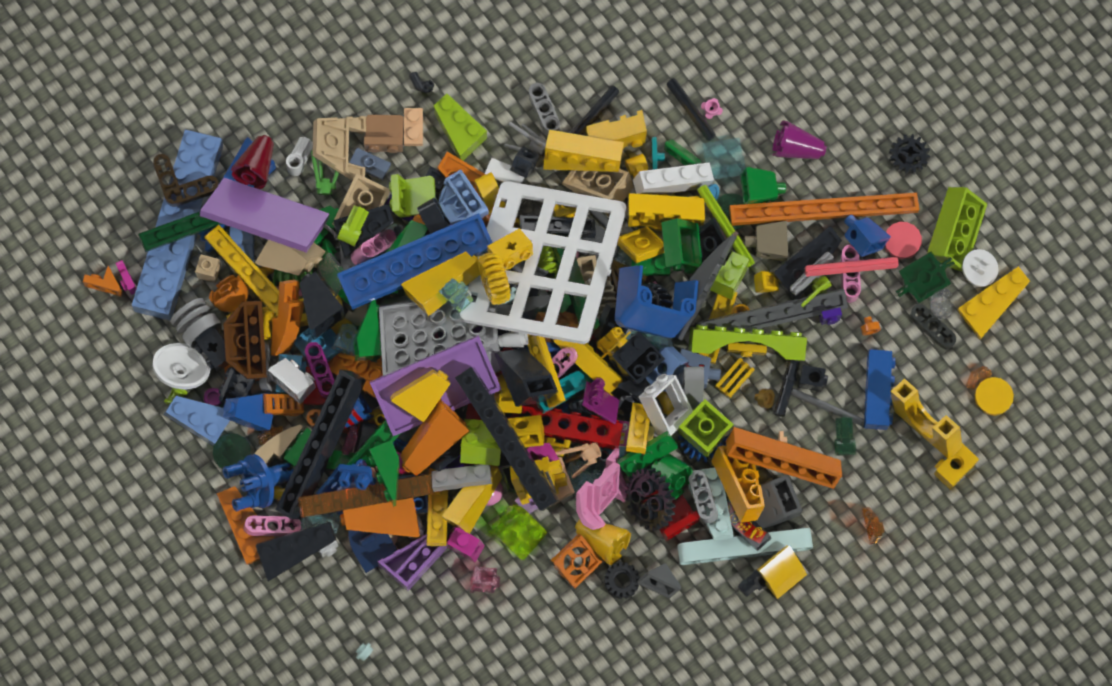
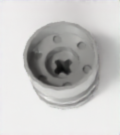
M197 298L187 303L170 320L173 327H176L177 332L183 333L182 338L190 349L195 348L193 346L196 344L194 339L203 331L214 326L219 332L222 327V323L213 313L209 314L210 307L206 305L203 298Z

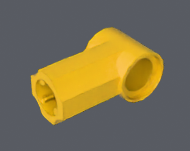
M643 154L625 160L627 171L633 178L640 171H647L649 169Z

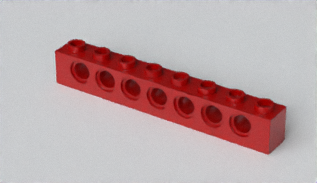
M469 403L465 419L482 420L473 405ZM532 405V407L522 406L521 414L511 413L512 415L509 417L518 418L523 414H528L529 416L541 415L542 418L550 420L548 425H543L544 437L563 441L570 440L580 444L587 443L588 445L596 443L599 447L613 450L619 449L623 424L618 420L614 424L610 421L600 420L598 416L590 415L588 418L581 416L577 412L566 414L562 413V410L555 408L542 414L537 405ZM561 421H566L569 426L566 429H562L558 424ZM582 424L586 425L588 427V430L586 432H580L577 429L578 426ZM599 428H604L607 430V434L600 436L596 431Z

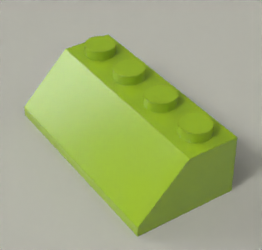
M948 187L927 253L932 251L941 263L951 257L955 264L949 268L963 272V260L969 252L973 251L987 203L967 187Z

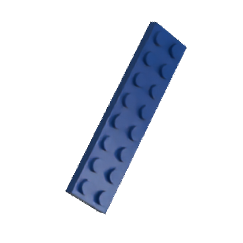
M478 213L342 271L337 276L353 310L402 289L401 284L465 251L471 257L488 252L487 246L493 242Z

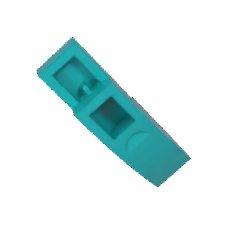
M582 369L559 380L566 401L572 400L584 393L587 381L590 383L594 381ZM547 401L536 403L542 414L554 408H549Z

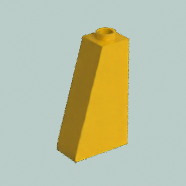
M465 251L403 282L401 286L406 295L422 311L430 316L480 275L478 259L474 255L471 257Z
M490 465L492 484L463 487L442 515L452 527H458L469 534L471 533L502 479L498 466Z

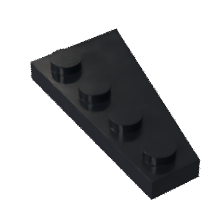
M831 226L828 227L772 273L793 300L800 299L809 285L798 295H794L790 291V286L805 273L807 265H813L826 252L833 254L842 242V239Z

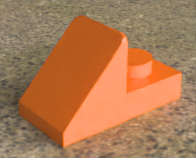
M109 266L103 279L96 274H91V276L84 275L82 282L85 287L122 297L123 293Z

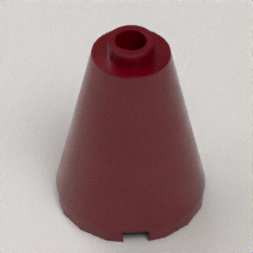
M257 136L232 166L231 175L237 182L247 186L248 184L253 185V188L262 189L266 186L274 143L269 136Z

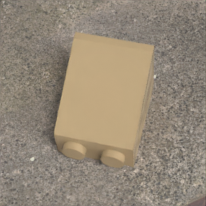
M268 240L255 263L299 276L305 272H310L314 267L317 268L323 261L322 256L325 251L314 242L306 253Z

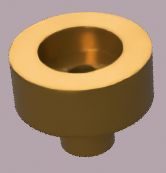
M763 388L759 393L755 394L754 399L760 407L771 408L774 404L775 394L773 390Z

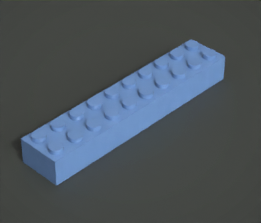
M190 130L184 131L173 167L179 185L211 175L215 177L224 146L221 138ZM170 177L169 184L173 182V177ZM209 181L207 186L211 189L212 183ZM199 184L201 192H204V187H202V185ZM190 187L187 190V194L190 196L197 193V188ZM181 190L182 197L186 198L184 196L183 190ZM175 193L171 194L170 199L173 201L177 200ZM209 196L177 207L168 205L164 197L156 227L199 212ZM197 234L148 251L132 302L134 312L171 320Z

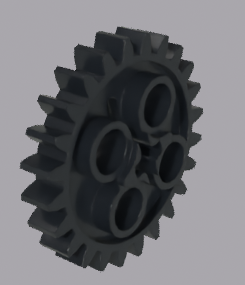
M650 467L636 470L628 478L630 483H626V486L629 488V490L625 491L629 495L626 501L630 502L627 508H632L630 515H635V522L640 521V527L645 526V530L663 529L669 525L668 522L672 521L671 516L675 515L672 508H675L676 505L672 501L676 498L671 496V493L674 491L669 489L671 483H666V476L661 477V471L656 472L655 468L650 469Z

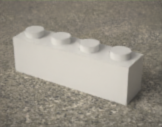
M710 163L640 171L633 179L636 194L648 195L697 190L702 185H707L708 187L714 181Z

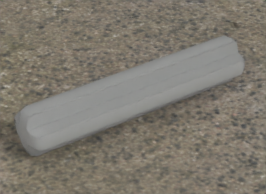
M826 252L813 265L831 263L834 257L829 252ZM804 273L790 286V291L794 295H798L817 276L807 277Z

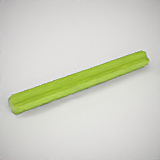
M702 185L697 191L704 198L705 204L728 238L735 232V229L707 185ZM737 236L732 246L737 254L750 259L749 268L755 261L740 237Z

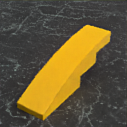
M553 339L561 349L566 347L574 348L578 355L575 363L593 380L602 378L605 381L603 388L609 394L619 383L623 382L622 377L612 370L608 363L596 354L589 344H578Z

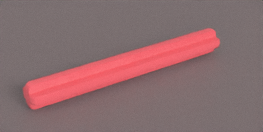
M897 257L807 265L805 267V275L810 277L893 269L898 267L899 262Z

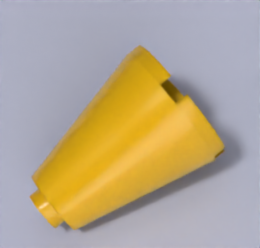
M580 519L575 525L576 534L582 535L591 548L610 565H613L622 557L620 552L623 548L626 550L631 539V533L627 529L605 523L604 527L595 530L584 526Z

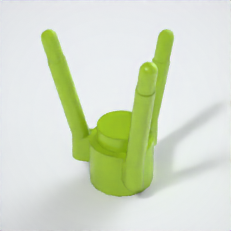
M821 275L810 283L813 284L811 287L814 292L801 304V307L808 304L817 294L827 292L832 286L827 277Z

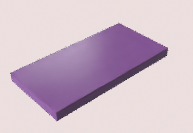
M223 178L218 188L215 189L200 210L201 217L306 253L329 220V213L227 178Z
M479 335L370 381L393 436L421 425L422 421L393 403L390 396L432 369L437 372L441 370L449 376L448 379L451 384L441 399L452 410L471 403L455 378L470 367H474L491 394L502 390Z

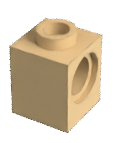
M201 254L195 271L197 278L216 283L221 268L220 260Z

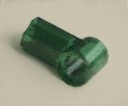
M852 417L835 418V455H856Z

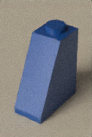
M260 393L226 399L222 418L257 431L270 430L273 414H265L263 395L278 393Z

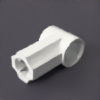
M306 137L299 138L292 153L286 158L287 170L292 176H299L303 173L304 165L311 154V150H313V142ZM292 163H299L297 167L290 166Z

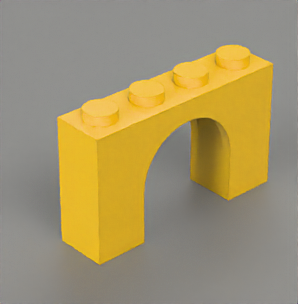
M903 379L891 390L894 412L947 459H950L963 447L960 427L947 415L939 422L932 418L922 406L918 390L906 379Z

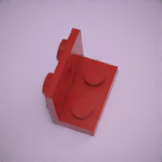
M683 494L672 501L676 505L675 508H672L675 515L671 516L672 521L668 522V526L659 529L665 541L670 540L700 521L701 517L698 512H693Z

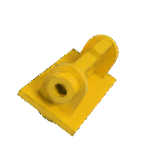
M620 327L612 328L609 333L597 342L598 349L604 353L601 358H604L607 354L612 356L628 341L626 337L631 332L629 331L625 335Z

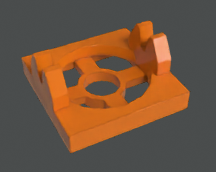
M579 533L551 559V562L555 565L554 568L559 571L558 573L573 588H576L603 562ZM582 547L584 551L581 554H575L572 549ZM568 554L571 560L570 565L565 569L564 559ZM589 556V562H588V565H587V567H586V566H585L586 558ZM581 557V565L575 567L573 563L575 558ZM574 569L581 570L580 574H570Z

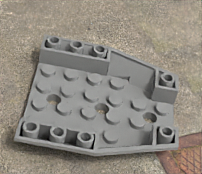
M456 294L430 316L422 311L408 296L382 299L379 306L383 376L477 335L480 337L494 372L498 373L501 371L495 357V353L501 352L498 343L497 328L465 323L461 320L460 312L465 295ZM471 297L469 302L476 303L477 297ZM490 302L487 312L498 314V304L493 305ZM477 326L483 328L479 333L472 332ZM437 332H444L441 338H435L434 335ZM399 337L406 338L402 344L396 343Z

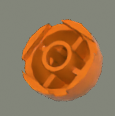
M231 275L220 281L216 285L218 289L215 292L212 290L209 295L211 303L218 310L234 312L242 302H246L248 289L239 275L237 277Z

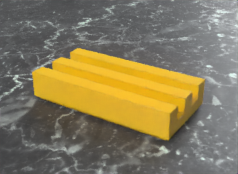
M739 358L715 387L731 399L755 369L750 367L748 363H745L742 358ZM739 365H741L742 367L740 368V370L733 376V378L727 383V385L724 388L721 387L723 383L730 377V375L736 370V368ZM746 369L748 372L744 375V377L738 382V384L731 390L730 393L727 392L730 386Z

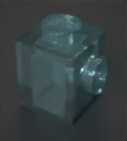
M453 278L439 291L449 305L459 313L473 301V298L467 292L469 288L462 281L458 283Z

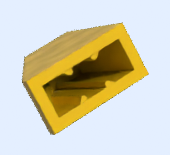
M432 369L393 393L390 399L411 415L425 422L451 384L448 379L449 376L441 370L437 372Z

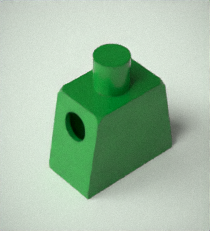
M746 167L740 174L744 204L771 203L778 198V194H785L786 183L777 182L776 174L772 171Z

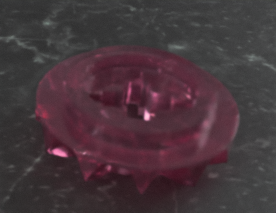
M353 425L349 428L342 448L343 455L348 456L349 453L353 452L359 435V431H357L358 426Z

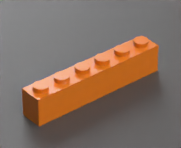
M736 427L732 429L726 440L728 457L832 489L835 488L842 477L841 460Z

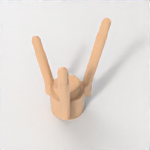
M586 443L582 446L555 452L557 455L581 450L580 454L565 460V463L579 458L588 461L572 475V478L577 477L589 466L597 463L596 459L601 457V450L596 443L590 445Z

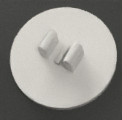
M977 249L965 256L962 263V271L968 282L978 287H985L993 283L997 278L998 263L991 253Z

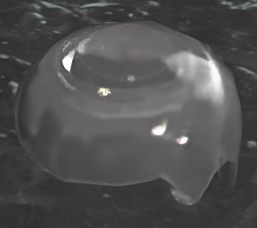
M948 289L936 291L929 299L932 313L941 320L948 319L952 315L954 304L948 301V298L952 295Z

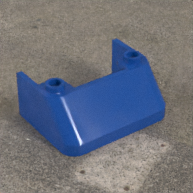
M643 266L620 268L615 310L617 325L622 328L663 338L675 337L696 311L698 281L676 282L673 309L651 304L652 293L650 289L641 285Z

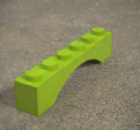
M696 325V328L690 327L688 350L692 353L711 354L718 348L730 343L751 341L769 346L785 359L805 361L807 338L802 336L801 332H790V335H785L783 331L778 330L764 333L762 329H753L752 332H745V328L734 327V331L726 330V327L715 326V329H707V325Z

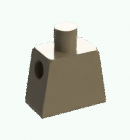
M787 221L757 226L755 236L744 237L745 247H756V257L787 261Z

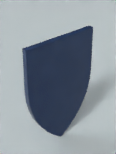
M349 530L351 548L365 573L378 567L379 560L392 555L398 550L389 534Z

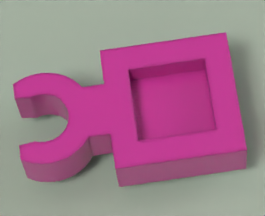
M123 261L115 263L123 278L120 283L124 291L129 290L131 295L135 294L136 287Z

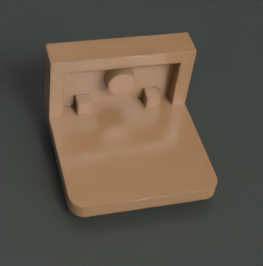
M367 115L364 137L365 151L372 153L403 152V116Z

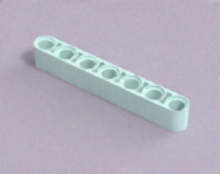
M802 528L768 532L772 539L758 551L741 536L717 541L709 539L680 543L677 545L680 565L774 555L786 545L790 546L793 552L813 549L811 529Z

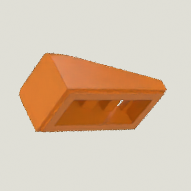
M289 394L263 395L265 414L298 416L304 413L303 402L299 404Z

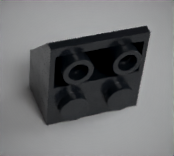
M638 331L607 359L620 375L636 385L642 382L665 360L660 352Z

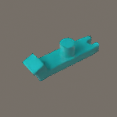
M652 137V170L657 169V161H665V153H657V137Z

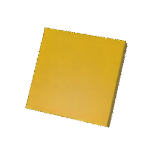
M648 226L619 236L617 245L636 263L664 253L663 241Z

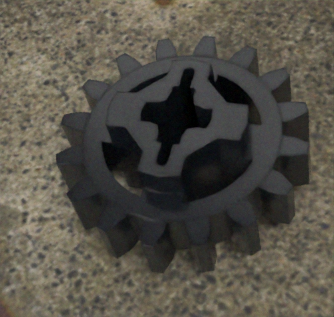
M904 134L903 140L898 137L896 139L897 143H892L891 147L893 149L889 150V154L892 156H890L889 161H894L892 167L898 166L899 173L904 170L905 175L909 171L915 175L916 170L922 172L923 167L927 166V161L930 159V155H928L930 148H925L927 142L921 143L920 136L914 139V134L910 138Z

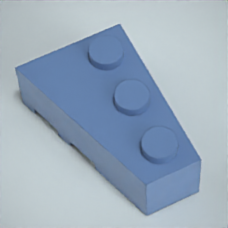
M179 396L174 397L163 414L212 446L230 421L222 418L224 408Z

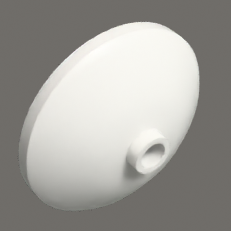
M172 343L163 346L155 353L152 362L156 377L164 384L177 389H192L202 385L208 379L211 370L205 362L207 358L204 353L199 354L195 348L190 349L185 343Z

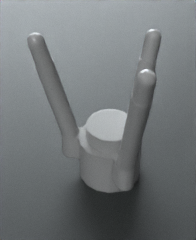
M509 122L511 127L531 140L529 145L532 148L531 150L539 153L540 156L544 153L546 147L545 139L538 136L525 124H522V127L526 131ZM504 144V147L516 151L521 149V147Z

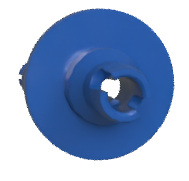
M251 454L246 456L244 460L238 461L237 464L223 467L222 472L226 479L237 475L242 476L243 479L240 480V485L244 484V487L240 488L243 492H247V496L232 500L233 509L237 512L249 507L265 508L270 506L274 498V487L289 481L293 470L287 471V468L291 464L284 463L283 465L267 467L260 456Z

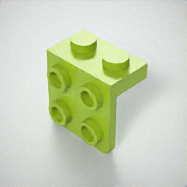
M399 174L391 175V182H389V189L392 193V200H390L391 210L400 218L418 215L417 207L433 197L435 198V179L432 176L404 180Z

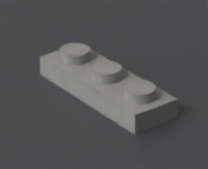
M480 464L432 471V488L434 492L492 484L490 465Z

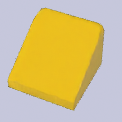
M761 271L754 275L756 293L779 291L778 280L773 276V272Z

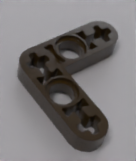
M158 154L153 160L165 200L172 207L210 196L219 186L217 178L211 175L179 185L171 161L166 154ZM162 159L165 162V167L167 170L164 172L162 170L161 165H158L160 164V160ZM166 176L173 177V182L169 185L163 183V179ZM211 181L213 184L212 189H209L207 182ZM199 184H201L202 187H204V192H201ZM190 187L197 188V193L193 196L187 194V190ZM181 190H183L184 196L186 198L182 197ZM175 193V195L177 196L176 201L170 199L171 194Z

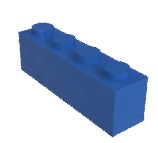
M872 349L868 351L864 412L865 429L887 430L889 424L892 425L893 413H890V406H893L891 387H894L895 376H891L892 369L895 368V357H892V351Z

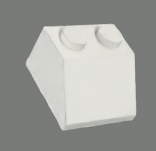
M285 358L270 367L268 372L273 382L301 404L316 388L313 382L315 379L306 372L304 374L299 370L300 366L295 361H288Z

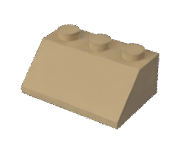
M356 173L335 219L349 216L354 205L360 206L365 210L383 206L388 198L390 189Z

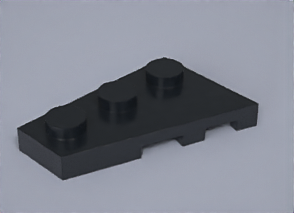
M388 204L366 210L369 213L360 230L362 232L355 247L339 240L344 257L394 223ZM348 216L333 220L337 236L343 224L346 223Z

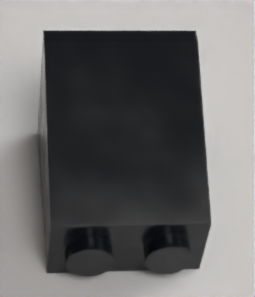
M316 272L305 275L301 279L302 282H300L308 324L314 340L345 318L342 305Z

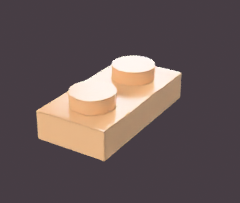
M404 108V146H423V108Z

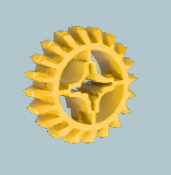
M496 252L480 256L478 259L479 273L489 301L493 305H500L509 301L511 296L510 285L500 256Z

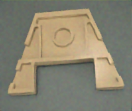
M366 116L340 119L337 117L317 118L313 121L312 156L352 181L356 173L365 177V167L348 163L349 131L364 134L366 132Z

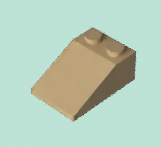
M619 169V172L571 170L562 182L564 186L577 194L621 202L624 201L634 187L630 173Z

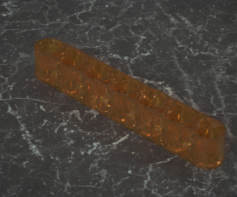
M432 474L398 479L397 500L435 493L432 488ZM376 483L375 485H368L365 490L353 487L299 497L301 517H308L386 503L387 500L383 493L386 489L383 484Z

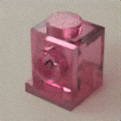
M474 566L471 573L470 593L475 591L494 593L500 584L497 568Z

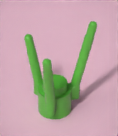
M312 156L317 194L332 195V190H336L339 172L335 170L331 183L330 179L323 178L322 161L318 160L319 166L317 167L316 158Z

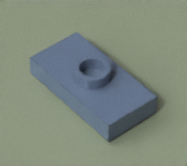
M356 148L349 162L365 167L366 174L382 181L391 166L390 162L359 148Z

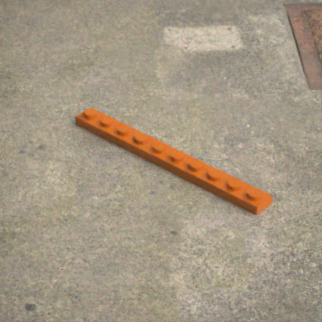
M917 193L730 205L729 211L731 225L735 226L782 221L793 222L847 218L851 214L854 217L918 213L919 203Z

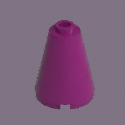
M783 120L780 123V126L783 127L781 131H776L772 150L776 152L772 154L773 156L820 159L821 156L825 155L827 147L824 145V141L788 121Z

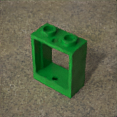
M678 218L661 222L666 267L673 268L674 271H684L685 274L695 273L696 269L702 264L698 223Z

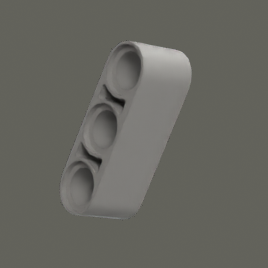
M533 83L529 88V100L543 133L548 137L549 130L560 131V121L544 85ZM539 91L542 95L534 96L533 92ZM545 107L548 108L549 111L546 113H542L540 109ZM554 124L556 128L549 129L547 125Z
M703 366L684 367L683 391L693 411L703 401Z

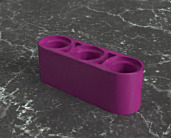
M311 342L305 348V357L320 395L327 398L330 392H324L322 386L324 384L333 386L335 381L321 345ZM311 348H316L319 354L313 357L309 355L308 351ZM323 366L326 371L324 374H317L315 368Z

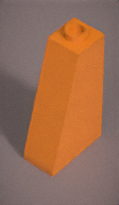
M441 398L400 454L403 462L401 464L408 473L411 471L415 476L419 475L469 432L465 421Z
M414 497L398 499L394 507L392 502L389 501L344 509V514H340L342 526L346 525V530L420 537Z

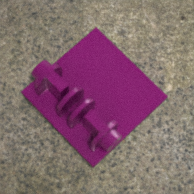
M597 378L592 383L587 381L582 405L602 416L603 419L616 424L619 400L604 391L605 381L602 378Z

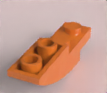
M297 280L282 281L279 284L278 317L273 318L272 356L289 353L299 332L304 301L298 300L299 281Z

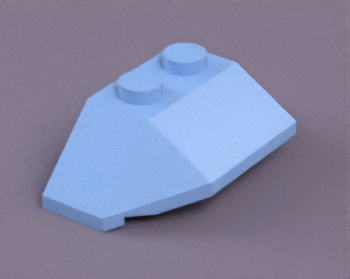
M462 170L457 171L444 180V187L438 203L451 225L478 213L481 218L489 214L488 208Z

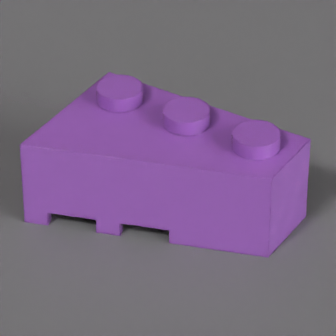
M426 534L411 542L408 546L395 551L392 555L379 560L378 565L405 590L409 591L444 553L447 545L427 546Z

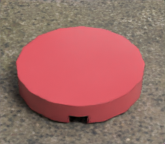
M897 222L887 229L886 232L891 238L885 245V249L891 256L898 259H906L918 253L922 244V237L919 230L913 224Z

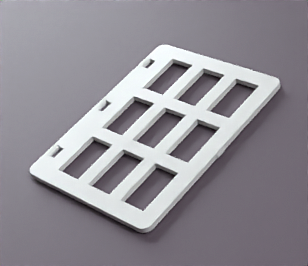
M509 181L503 182L500 185L487 226L489 236L494 243L519 229L513 226L522 198L542 201L543 205L535 231L521 229L533 243V255L525 261L522 273L505 270L508 283L518 285L509 316L487 312L490 301L479 275L469 283L460 312L461 320L465 323L578 344L588 343L591 339L607 278L611 274L610 267L625 218L626 204L621 201ZM501 201L507 202L505 208L499 207ZM555 204L577 208L569 237L547 234ZM589 210L610 214L602 243L581 240ZM543 245L565 249L556 279L534 275ZM577 251L599 255L590 285L568 282ZM531 287L552 291L544 322L522 318ZM564 294L587 297L578 328L556 325ZM471 295L477 296L476 303L469 302Z

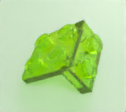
M514 503L505 510L501 519L497 520L488 532L493 538L502 541L521 560H525L547 534V531L523 507Z

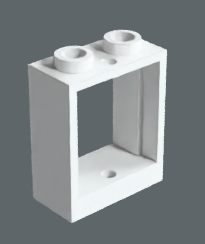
M662 374L658 376L656 381L645 388L644 392L639 396L657 435L666 431L672 435L693 412L676 375ZM664 389L675 409L666 418H664L655 399Z

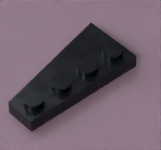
M329 521L257 543L256 548L267 581L269 582L336 541V536Z

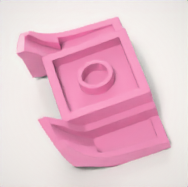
M618 448L606 459V468L602 475L595 479L593 484L586 481L576 493V512L582 524L592 530L605 526V522L599 515L614 498L624 503L627 498L625 491L628 490V487L622 476L620 464H618V459L620 458Z

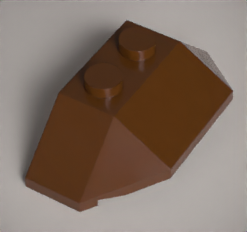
M262 301L242 302L223 323L226 363L246 379L267 378Z

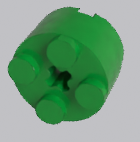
M667 454L660 461H655L651 466V469L655 468L656 472L661 471V477L666 476L665 482H670L669 489L674 490L671 496L676 499L685 492L682 490L685 484H690L689 476L693 473L692 468L671 454Z

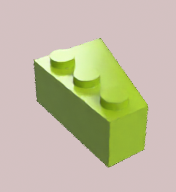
M447 93L434 105V114L448 137L456 155L464 161L487 139V130Z

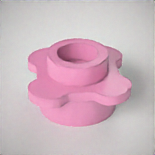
M716 98L701 104V109L705 111L707 119H712L713 116L721 115L723 112Z

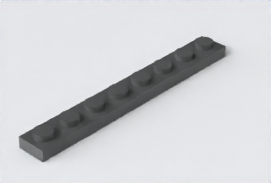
M838 289L817 294L804 307H801V304L808 297L697 322L695 326L707 325V329L723 326L726 327V330L734 331V327L745 328V332L753 331V329H761L821 315L822 311L839 307L841 310L847 309L848 305L845 290Z

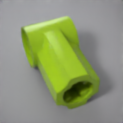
M354 205L337 239L355 247L362 232L360 230L369 212L360 206Z

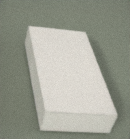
M491 158L485 174L492 172L495 180L500 183L509 181L522 184L524 177L510 171L511 165Z

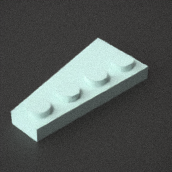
M715 467L702 469L700 471H703L708 478L718 511L717 519L712 523H706L714 541L733 538L726 493ZM699 477L697 478V484L699 485V487H702L700 482L701 478ZM689 484V485H688L689 491H690L691 495L693 496V492H692L691 486H690V484ZM702 493L699 496V500H706L708 493ZM706 506V516H710L711 511L709 510L708 506Z

